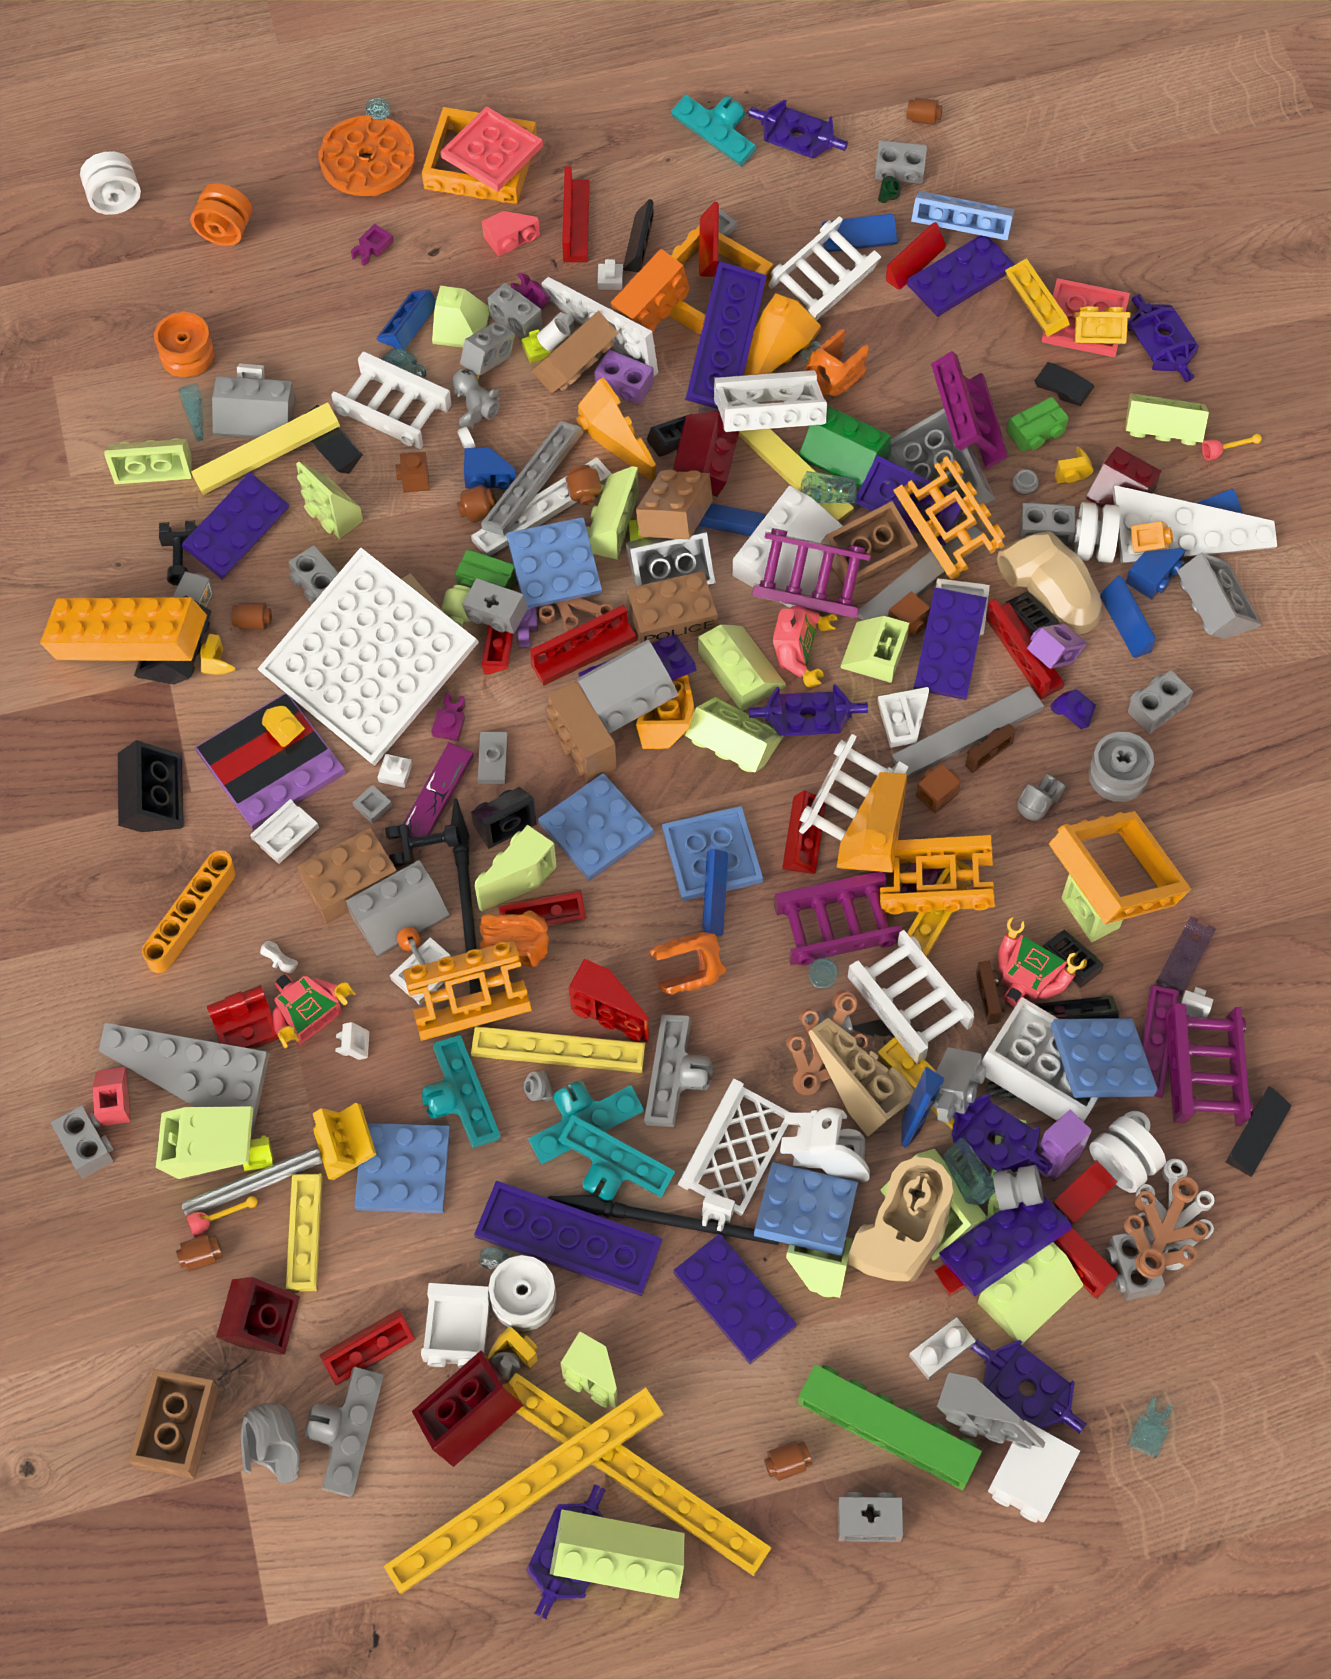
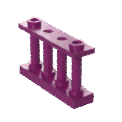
M953 351L931 363L955 447L963 450L971 444L978 446L987 469L1009 457L984 374L979 373L973 378L968 379L963 375L958 356Z
M772 528L771 532L765 531L764 537L772 540L764 579L760 581V584L754 583L752 596L843 616L857 617L858 606L853 604L852 595L860 559L870 560V554L865 553L866 548L850 545V548L846 549L787 536L788 531ZM783 542L798 545L790 585L786 586V590L775 588L776 583H774ZM808 548L824 551L816 590L812 591V595L802 594V589L800 588ZM834 554L850 557L842 595L838 597V601L827 599L828 594H826Z
M878 871L776 893L774 900L776 914L788 915L797 947L790 949V964L803 966L811 964L817 959L877 946L886 948L896 944L901 927L900 925L889 927L885 911L881 909L880 887L886 886L884 872ZM864 896L870 900L878 930L866 933L861 931L853 904L855 898ZM836 902L842 904L851 936L834 938L826 910L827 904ZM808 908L815 910L824 942L807 945L798 913L800 910Z
M1174 1003L1166 1012L1173 1123H1185L1196 1111L1234 1113L1235 1126H1242L1253 1114V1102L1249 1099L1244 1044L1246 1020L1242 1017L1241 1007H1235L1226 1016V1019L1190 1017L1189 1014H1186V1004ZM1190 1028L1227 1031L1229 1046L1192 1044L1188 1040V1030ZM1191 1056L1230 1058L1231 1074L1194 1072L1190 1067ZM1194 1083L1232 1085L1233 1101L1196 1099L1192 1093V1086Z

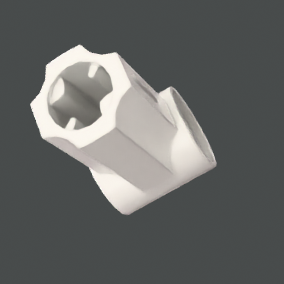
M560 312L537 334L540 344L546 350L553 351L570 336L575 328V319L571 314Z

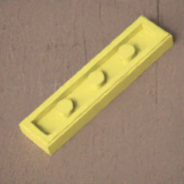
M292 1174L286 1290L288 1292L317 1291L322 1174Z

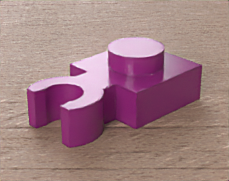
M374 224L359 238L360 245L355 246L351 250L352 259L355 260L359 255H363L361 257V264L363 266L367 265L372 254L379 257L394 242L393 235Z
M518 273L517 276L521 279V285L511 283V288L520 292L522 296L538 306L542 312L551 298L550 295L537 281H532L527 274Z
M447 693L444 698L446 710L438 708L432 728V736L459 741L465 720V715L461 712L465 708V698L460 696L459 702L452 704L451 694Z

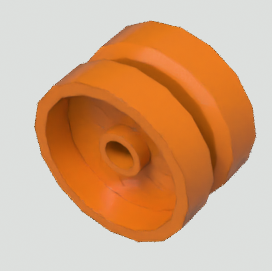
M221 183L208 184L203 188L198 203L191 214V225L204 239L218 245L233 246L239 243L243 235L245 226H247L253 212L252 204L244 194L229 185Z
M178 312L163 318L156 326L154 341L161 364L167 372L177 377H194L205 372L212 365L215 357L214 346L208 325L203 318L195 313Z

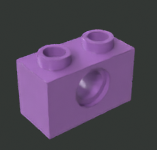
M1065 623L1038 628L1030 638L1032 642L1027 649L1052 669L1073 664L1087 645V642Z

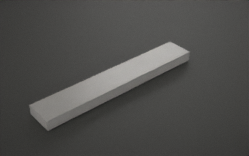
M560 421L481 522L483 530L502 536L507 534L582 436L583 430L581 426Z
M975 526L967 530L972 540L983 534ZM956 537L948 542L946 546H942L953 565L958 563L953 552L963 547L959 538ZM932 550L860 608L857 616L862 621L880 616L888 617L889 609L912 591L919 597L937 582V578L941 579L946 575L945 570ZM970 552V553L967 554L966 556L962 557V559L964 560V559H965L967 556H969L972 552Z
M1027 686L893 754L891 760L895 765L900 761L909 766L905 773L907 774V779L970 748L975 743L986 740L994 729H1002L1008 723L1013 726L1043 711L1044 705L1032 688Z

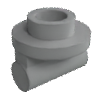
M546 1071L531 1072L524 1081V1092L531 1101L543 1100L548 1102L553 1100L554 1094Z
M500 1352L495 1354L490 1360L507 1381L509 1377L514 1376L520 1370L519 1359L511 1353Z

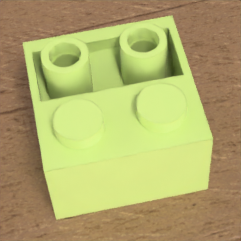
M887 616L856 622L841 663V668L892 683L907 641L909 623Z
M579 1332L561 1361L563 1379L566 1380L565 1384L576 1392L584 1390L591 1394V1399L604 1408L608 1405L616 1408L618 1405L617 1387L607 1348L591 1337Z

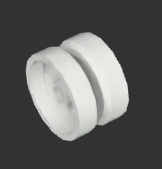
M115 151L102 152L93 155L82 165L80 171L81 181L90 207L96 212L105 215L122 213L133 207L139 200L141 190L131 161L124 154Z
M1081 503L1075 526L1074 552L1082 560L1088 561L1092 557L1094 546L1096 545V558L1098 562H1113L1120 522V507L1118 505L1106 504L1102 508L1098 520L1096 504Z
M1126 1116L1119 1117L1109 1126L1108 1133H1101L1089 1146L1094 1161L1098 1160L1118 1181L1116 1185L1129 1193H1134L1146 1183L1147 1175H1155L1166 1163L1165 1154L1154 1137L1142 1125Z
M520 1255L508 1258L499 1264L491 1275L488 1288L494 1314L503 1325L525 1332L538 1329L548 1322L555 1311L557 1295L553 1274L545 1263L535 1257ZM525 1291L526 1293L525 1295H519L520 1292Z

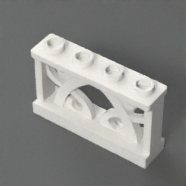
M815 370L715 378L714 401L718 406L726 432L826 423L827 402L823 398L818 385ZM780 400L784 401V402H780V403H767V404H759V403H757V402L780 401Z

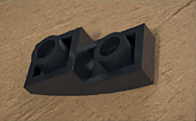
M1047 362L1034 380L1037 387L1055 392L1060 400L1078 406L1083 404L1094 388L1091 382L1078 374L1050 362Z

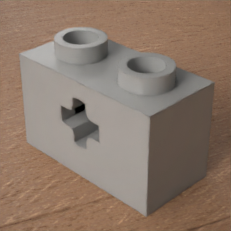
M477 578L462 603L466 616L470 621L476 624L484 623L499 632L507 631L513 634L528 609L524 594Z
M848 1492L844 1494V1497H839L837 1503L838 1541L901 1542L903 1537L902 1498H894L893 1493L887 1492L877 1493L876 1497H863V1493ZM866 1510H871L873 1516H878L875 1517L873 1523H869L868 1518L865 1517Z

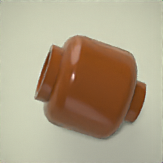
M579 465L570 469V473L566 477V484L571 500L580 502L581 505H589L596 502L595 498L602 493L597 470L590 468V465Z
M481 484L462 491L460 494L461 501L457 503L462 517L467 516L471 522H476L484 519L497 501L492 489H487Z

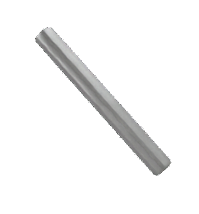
M312 1148L183 1201L182 1209L185 1216L193 1212L208 1211L290 1177L292 1174H297L323 1162L322 1156L318 1148Z

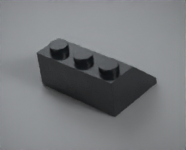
M196 602L207 614L192 661H139L134 676L140 679L173 685L188 680L194 673L195 667L193 665L196 656L200 653L203 635L210 625L208 620L211 610Z
M138 740L118 752V826L138 832L173 830L184 827L182 754Z

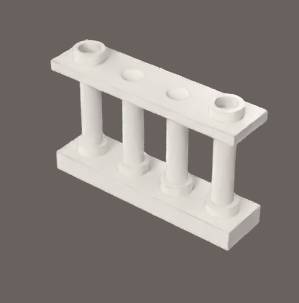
M840 216L833 222L827 221L820 229V234L786 264L777 265L770 274L772 278L768 286L772 289L781 281L807 306L806 310L816 321L869 275L881 259V256L875 250L869 256L865 254L862 256L837 231L843 220ZM831 238L855 262L856 267L852 271L846 270L821 245ZM814 252L839 276V282L836 285L833 283L829 284L805 259ZM798 267L823 291V297L819 300L817 298L813 299L788 274Z
M362 352L358 358L361 375L346 396L337 392H333L331 395L334 410L342 416H349L397 438L407 446H414L421 450L423 441L420 429L434 409L447 413L452 406L450 390L366 352ZM369 380L382 383V386L367 406L355 401ZM395 389L404 393L389 416L376 411L391 390ZM413 399L426 403L410 426L398 421Z
M851 734L846 741L841 740L835 748L833 754L837 757L812 806H807L799 819L803 822L799 832L804 834L813 824L840 841L842 840L846 831L817 814L823 802L852 819L859 810L829 793L834 780L864 797L868 794L870 787L840 770L846 758L878 776L879 772L905 774L909 766L899 761L893 768H884L851 748L857 737Z
M903 930L899 933L898 949L871 967H863L859 960L849 966L848 978L916 1064L926 1058L928 1042L959 1021L967 1030L971 1028L974 1020V1011L967 1001H962L923 954L917 939L914 936L910 937ZM908 956L917 969L889 988L881 989L875 982V977ZM925 977L934 991L906 1010H898L892 1003L893 998ZM942 999L952 1012L922 1033L916 1032L910 1025V1020Z

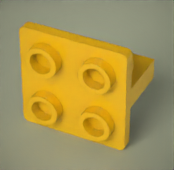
M1080 307V312H1074L1073 318H1076L1074 343L1126 344L1127 318H1130V312H1124V307L1105 308V312H1099V307Z
M354 1103L341 1112L321 1108L313 1113L316 1123L313 1131L328 1179L335 1180L376 1155L361 1104Z

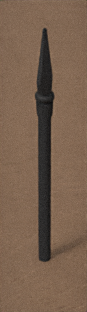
M455 798L453 801L451 825H458L461 845L454 846L453 853L458 870L467 953L470 950L477 949L468 870L469 847L467 845L470 835L458 799ZM479 978L469 980L470 994L481 992Z
M596 1195L548 1196V1199L594 1215H604L605 1217L612 1215L615 1218H630L779 1245L778 1241L754 1236L755 1229L725 1224L722 1231H717L718 1222L708 1221L705 1227L702 1226V1219L631 1207L618 1202L613 1203L612 1200L605 1201Z

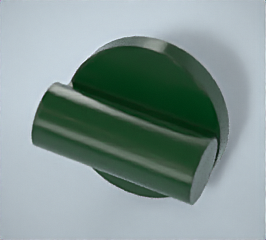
M892 176L883 178L878 197L879 202L886 203L889 199L895 200L899 197L901 187L898 180Z

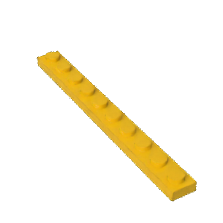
M515 1373L510 1380V1385L524 1405L516 1413L561 1444L591 1425L519 1374ZM619 1445L592 1464L752 1576H755L771 1551V1547L622 1445Z
M647 1388L626 1400L384 1565L399 1593L403 1594L662 1417L664 1415Z

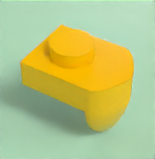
M1076 447L1077 458L1058 461L1055 472L1057 484L1065 482L1074 483L1078 480H1084L1094 472L1091 460L1083 449Z
M209 634L207 642L201 646L202 673L223 675L235 670V667L220 660L224 648L219 635Z
M285 706L267 709L262 718V725L265 726L282 747H286L305 729Z
M508 1327L496 1339L488 1356L491 1360L495 1354L510 1348L530 1369L538 1361L537 1353L535 1352L538 1348L527 1335L522 1338L512 1327Z

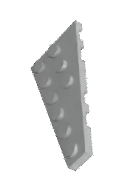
M109 1023L104 1024L99 1052L195 1107H253L252 1138L270 1056L269 1052Z

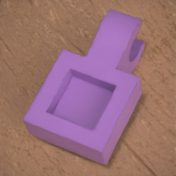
M537 607L527 609L515 631L518 632L519 648H530V632L537 631Z

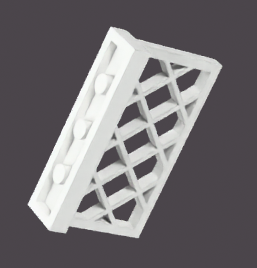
M733 1079L677 1185L686 1190L690 1188L703 1196H706L707 1192L718 1195L716 1193L721 1191V1197L728 1198L727 1189L740 1186L744 1198L740 1206L734 1205V1213L742 1216L788 1126L783 1120L780 1127L769 1130L764 1115L775 1113L785 1119V1112H790L744 1088V1083ZM743 1097L755 1103L756 1113L743 1116L740 1108ZM735 1112H737L738 1118L732 1119ZM759 1117L764 1132L750 1135L745 1121ZM740 1122L745 1137L730 1141L727 1132L728 1126ZM777 1133L774 1140H772L771 1134ZM724 1136L725 1143L719 1144L722 1137ZM766 1136L769 1145L768 1151L756 1155L752 1140ZM747 1142L751 1157L737 1160L732 1145ZM727 1147L732 1162L717 1166L714 1157L715 1151ZM764 1158L760 1165L758 1159ZM711 1161L712 1168L706 1169L709 1162ZM753 1161L757 1172L755 1177L743 1180L739 1165ZM734 1166L738 1182L724 1185L719 1170ZM714 1172L719 1187L709 1190L698 1183L703 1175ZM751 1183L747 1191L745 1184Z

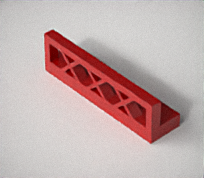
M565 166L563 262H588L590 181L573 179L572 166Z
M996 599L989 601L986 613L987 622L1038 697L1042 699L1063 689L1065 683L1054 668L1050 669L1027 649L1032 642L1030 639L1032 635L1020 620L1011 604L1008 602L1000 606Z
M622 605L530 649L531 666L543 686L636 642L637 635L628 623L626 607Z

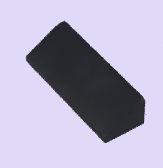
M651 199L635 214L623 265L624 271L638 273L642 269L654 217V202Z
M316 405L315 407H313V408H312L311 410H309L308 412H310V411H312V410H314V409H316V408H318V407H320V406H319V405ZM339 427L311 441L329 463L341 473L349 474L363 456L362 452Z
M1113 996L1035 1004L1058 1019L1119 1018V1011Z
M1268 1086L1226 1160L1227 1164L1250 1177L1254 1174L1292 1106L1273 1088Z

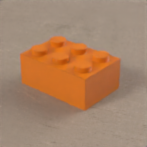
M660 249L610 302L613 311L651 330L653 333L655 326L662 319H666L670 315L672 308L679 301H683L688 295L690 288L683 264L663 249Z

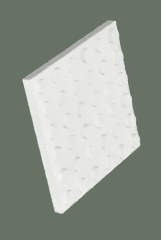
M360 548L260 665L258 670L375 766L479 641L374 557Z

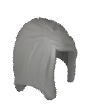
M262 1403L252 1407L243 1416L244 1421L241 1429L244 1472L250 1473L251 1463L255 1462L272 1471L279 1483L289 1484L294 1482L299 1474L300 1452L297 1427L292 1413L283 1404Z

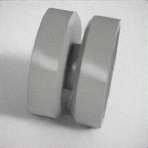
M1114 732L1106 735L1098 742L1089 767V781L1093 789L1103 798L1113 802H1127L1137 798L1145 790L1154 766V753L1149 744L1136 734Z

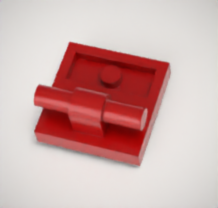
M261 985L244 992H237L225 997L221 1001L207 1005V1010L221 1044L254 1049L279 1039L275 1033L273 1016Z

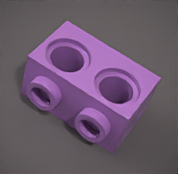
M609 349L595 370V384L604 377L616 395L628 402L632 401L640 405L654 383V368Z

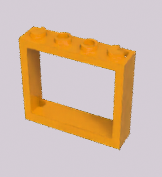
M443 107L422 170L424 189L517 204L530 160L498 192L469 174L435 169L447 131L460 133L479 114L478 112ZM505 117L537 136L536 122Z
M700 225L690 231L687 239L681 245H677L671 255L683 265L699 248ZM719 232L718 253L747 270L767 275L765 289L771 281L772 276L770 274L773 271L774 264ZM679 301L672 308L669 316L696 333L701 334L705 314L685 302Z
M1135 811L1128 813L1118 812L1109 817L1100 816L1091 821L1085 819L1073 825L1069 823L1064 824L1057 829L1059 833L1049 843L1104 924L1176 906L1192 890ZM1119 833L1158 888L1120 897L1081 841Z

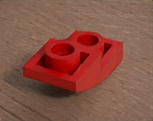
M1096 1160L1053 1202L1075 1223L1118 1181Z

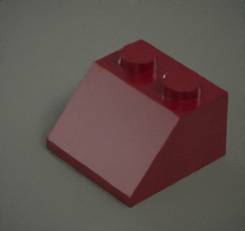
M1117 446L1104 462L1086 499L1101 508L1106 504L1114 505L1112 492L1114 485L1152 494L1157 488L1161 470Z
M254 1277L232 1279L216 1338L242 1348L285 1355L300 1296Z

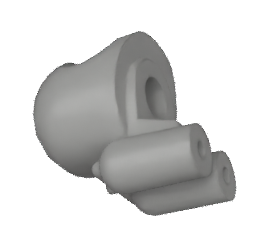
M1046 773L1039 786L1027 784L1017 802L1019 813L1031 821L1041 820L1050 807L1059 801L1067 785L1059 780L1055 781L1056 778Z

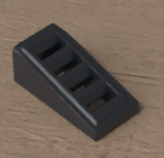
M686 416L651 427L647 436V442L659 457L678 449L681 437L679 432L682 434Z
M1029 591L1006 601V603L1009 602L1031 635L1040 627L1057 625L1052 615ZM1027 601L1028 604L1021 607L1017 606V604ZM1032 608V611L1026 614L1023 613V611ZM1037 615V618H1035V619H1033V620H1030V619H1029V618H1031V617ZM1042 622V625L1038 627L1035 626V624Z
M1065 929L1043 945V948L1066 962L1069 955L1065 957L1063 954L1071 948L1074 951L1072 953H1078L1077 956L1081 958L1074 964L1075 966H1079L1084 959L1087 960L1086 965L1088 967L1086 969L1075 971L1076 976L1073 978V981L1079 988L1096 977L1103 969L1104 964ZM1064 940L1067 944L1057 950L1055 946Z

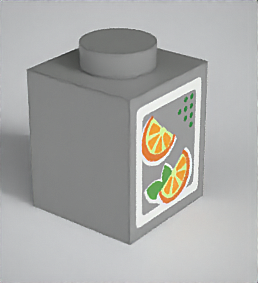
M185 572L173 597H192L196 602L207 608L214 592L209 578L200 573L192 574Z

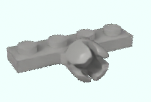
M666 1014L661 1016L644 1119L647 1126L675 1128L681 1092L686 1089L706 1090L710 1087L712 1080H708V1076L713 1075V1066L710 1058L706 1055H691L687 1053L692 1022L690 1016Z
M354 1367L342 1407L337 1408L317 1403L311 1408L307 1417L311 1421H309L308 1425H305V1436L309 1440L324 1443L330 1447V1456L321 1490L347 1497L353 1496L384 1375Z

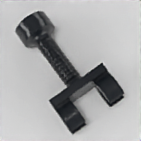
M195 520L185 521L184 532H172L171 527H169L170 522L159 523L161 546H173V566L167 569V581L172 585L178 586L184 573L188 572V569L183 566L182 543L197 528Z
M406 824L385 828L386 838L389 840L402 838L404 852L389 855V859L394 866L414 863L412 849L416 847L443 842L447 843L449 847L461 845V835L457 824L445 826V830L442 833L411 838L409 826Z

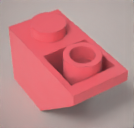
M502 211L482 221L483 236L498 257L513 251L527 242H532L540 236L539 220L535 216Z
M126 1067L96 1072L93 1084L94 1115L102 1127L131 1122Z

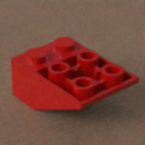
M583 959L569 986L570 1005L573 1012L581 1018L588 1019L590 1017L599 1021V1024L606 1029L614 1030L615 1028L620 1030L634 1041L643 1040L648 1043L650 1040L649 1017L610 969Z

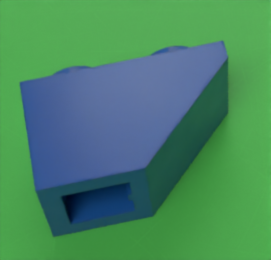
M465 448V488H472L481 484L486 488H509L516 478L514 467L491 448Z
M1176 548L1145 551L1130 568L1126 584L1152 600L1158 592L1162 594L1170 583V577L1173 574L1177 576V571L1185 565V562L1182 561L1185 550Z

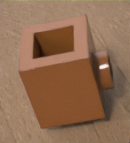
M426 452L400 454V464H396L397 480H402L404 493L429 491V471Z
M911 591L889 609L888 617L909 623L908 638L912 634L917 635L922 631L925 623L928 622L930 607Z
M941 764L935 770L929 769L922 776L921 781L918 783L916 797L936 814L958 795L961 781L953 770H948Z

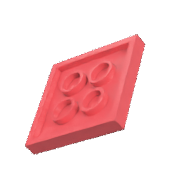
M486 106L441 150V157L498 192L543 147V140Z
M1057 278L1053 298L1068 318L1070 325L1048 337L1043 332L1041 342L1115 358L1118 344L1074 343L1076 318H1073L1074 312H1080V307H1099V312H1105V308L1124 307V312H1126L1130 293Z

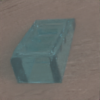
M194 383L181 387L178 391L195 438L199 442L203 440L204 436L202 396L198 384Z
M806 471L802 479L801 492L813 498L817 503H855L857 500L856 479ZM842 487H846L847 493H843Z
M960 1138L942 1155L966 1203L982 1205L995 1193L993 1177L964 1138ZM963 1154L964 1157L957 1163L955 1160ZM967 1165H969V1167L963 1172V1169Z

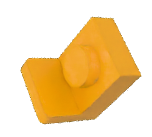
M1162 521L1131 526L1134 553L1170 549V543H1173L1172 529Z

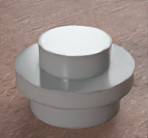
M1021 470L1013 478V487L1018 493L1032 494L1038 488L1039 480L1031 470Z

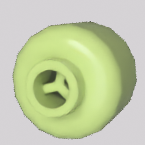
M454 585L453 588L446 590L441 609L459 626H463L464 622H470L462 603L471 588Z

